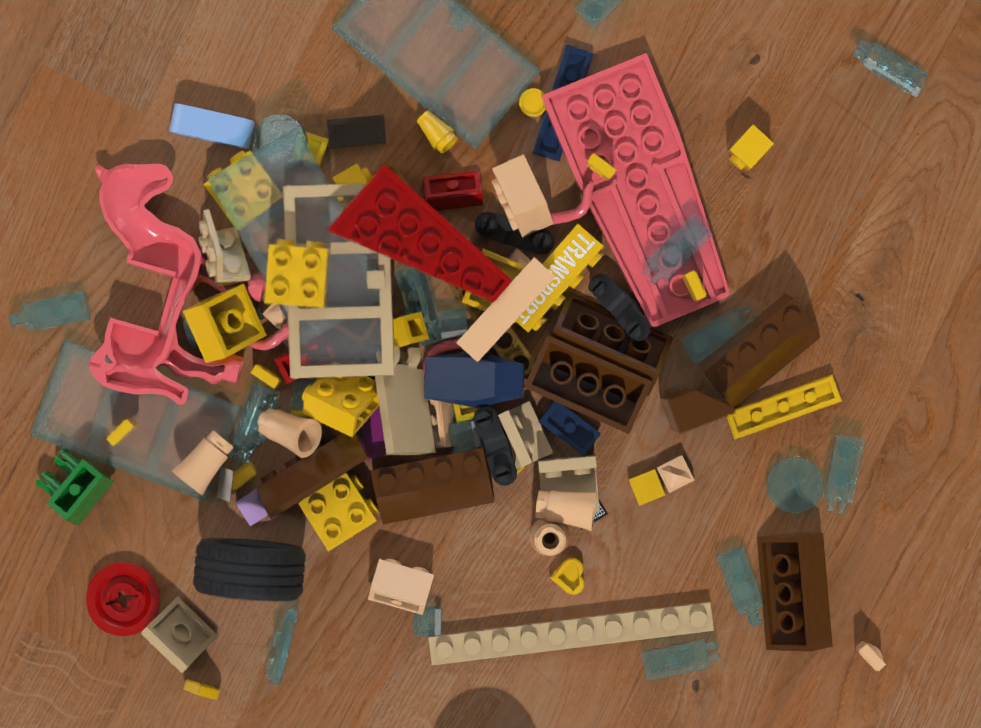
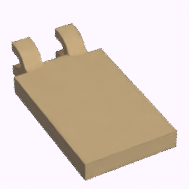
M394 346L395 374L375 376L387 455H430L436 453L428 399L424 398L423 369H417L421 358L420 348L411 347L408 348V352H400L399 347ZM382 351L375 352L377 362L382 363Z

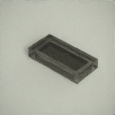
M384 114L327 120L330 149L387 143Z

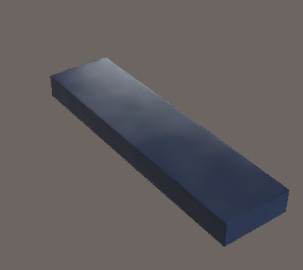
M566 45L552 91L586 78L594 53ZM545 112L532 154L560 162L563 151L549 116Z

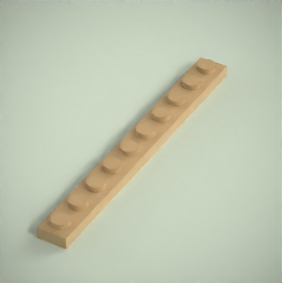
M708 601L433 635L428 638L433 666L714 631L711 602Z

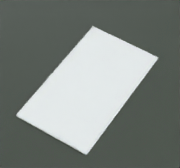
M220 467L217 497L230 502L233 471Z

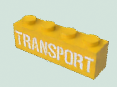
M579 224L573 228L542 264L555 278L517 318L516 323L527 332L531 329L537 332L547 320L543 315L551 307L556 310L566 299L562 293L570 285L574 289L585 277L581 273L588 264L593 268L603 256L600 252L603 245Z

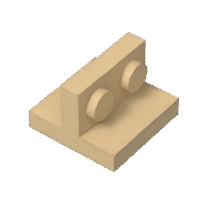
M530 401L498 415L507 435L516 469L553 453Z
M178 596L141 632L149 643L181 673L218 637Z

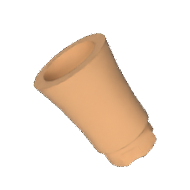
M269 408L261 413L257 421L258 431L262 435L288 448L301 458L310 456L317 449L321 440L322 428L320 423L314 419L303 418L282 410Z
M212 431L206 439L203 438L197 447L172 472L203 496L209 483L228 457L226 455L233 449V446L215 431Z
M540 490L538 492L535 518L576 526L592 532L597 492L550 490L549 493Z
M539 519L530 530L532 547L538 553L545 556H554L561 553L569 541V531L567 526L562 523ZM547 533L555 535L553 543H547L544 540Z

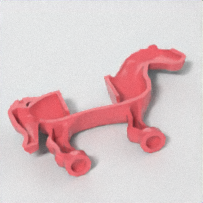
M160 163L121 164L110 170L98 165L94 166L95 172L102 182L99 190V200L104 219L129 250L127 263L141 269L172 277L173 280L158 331L110 318L105 333V341L90 359L89 369L93 376L104 387L134 395H165L179 405H183L186 402L189 389L164 376L156 367H168L172 374L178 378L198 377L210 384H217L222 379L231 383H237L243 367L244 356L232 354L227 358L206 363L204 359L195 357L182 348L177 339L176 323L184 303L192 290L200 283L208 284L220 293L244 284L250 299L260 302L265 291L267 274L256 272L250 276L249 281L220 287L216 286L214 277L208 276L206 269L207 259L202 254L195 239L178 227L161 222L144 207L153 197L168 190L173 183L172 173L166 165ZM106 355H108V358L113 363L109 364L105 361Z

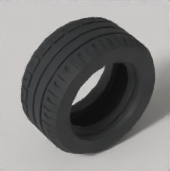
M234 538L202 539L196 546L197 555L195 556L193 585L199 593L241 600L292 601L297 600L303 592L302 583H304L303 573H305L304 563L306 554L300 546Z

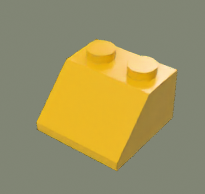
M244 284L216 294L183 310V314L206 363L227 358L267 336Z

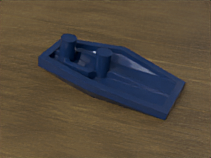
M467 352L425 357L424 398L474 408L524 397L525 364L488 353L478 362Z

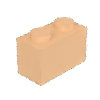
M379 559L368 600L423 615L434 575L421 567L409 568L402 566L399 561L394 559Z

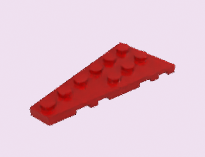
M385 164L376 171L325 230L490 302H495L513 281Z

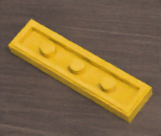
M831 374L734 409L735 413L726 416L733 438L738 439L839 403L842 400L834 377Z

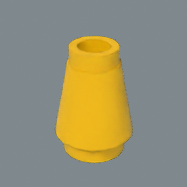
M426 111L418 118L417 123L434 150L438 149L440 153H444L458 140L455 130L430 111Z

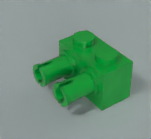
M62 449L58 454L64 459L55 456L53 462L69 474L66 480L61 483L49 471H45L40 476L46 481L37 478L35 484L51 496L46 504L66 521L79 526L114 481L95 464L85 459L79 461L67 449Z

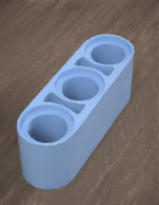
M175 103L169 132L249 150L255 121Z

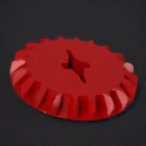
M127 562L114 563L101 569L90 581L86 592V607L92 621L104 632L115 636H131L143 631L156 617L160 605L159 588L155 579L147 570L137 564ZM120 591H124L125 595H138V597H134L127 602V607H123L122 603H108L118 598Z

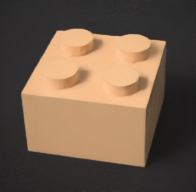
M524 154L492 168L495 179L491 180L513 231L518 229L523 238L553 224L546 200Z

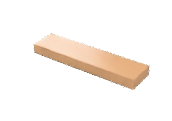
M534 257L498 299L486 309L456 343L478 362L555 276Z

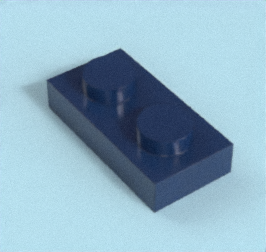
M555 401L539 420V423L583 456L586 455L601 435L599 431L566 406Z

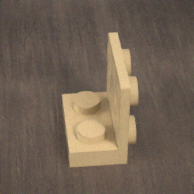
M203 210V221H199L201 233L199 245L201 252L207 253L206 269L208 276L214 277L217 287L249 281L250 271L238 231L235 227L216 231L210 210Z
M595 455L538 460L541 491L549 493L550 490L597 492L595 512L600 510Z

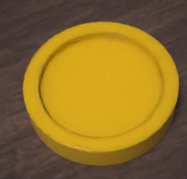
M536 88L524 91L519 99L521 111L529 117H538L543 114L546 109L541 95H544V93Z

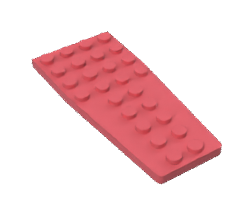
M647 53L541 95L546 112L582 195L587 183L592 180L594 181L592 201L589 208L650 326L662 325L729 296V288L681 136ZM593 153L616 169V172L609 180H605L586 166L587 160ZM693 270L696 271L707 293L706 297L698 301H693L682 278V275Z

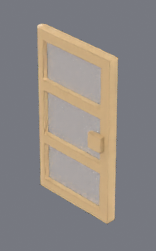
M365 184L283 186L285 239L295 240L294 246L306 247V241L324 242L323 248L331 249L327 306L319 308L287 305L290 378L395 374L391 259L325 231Z

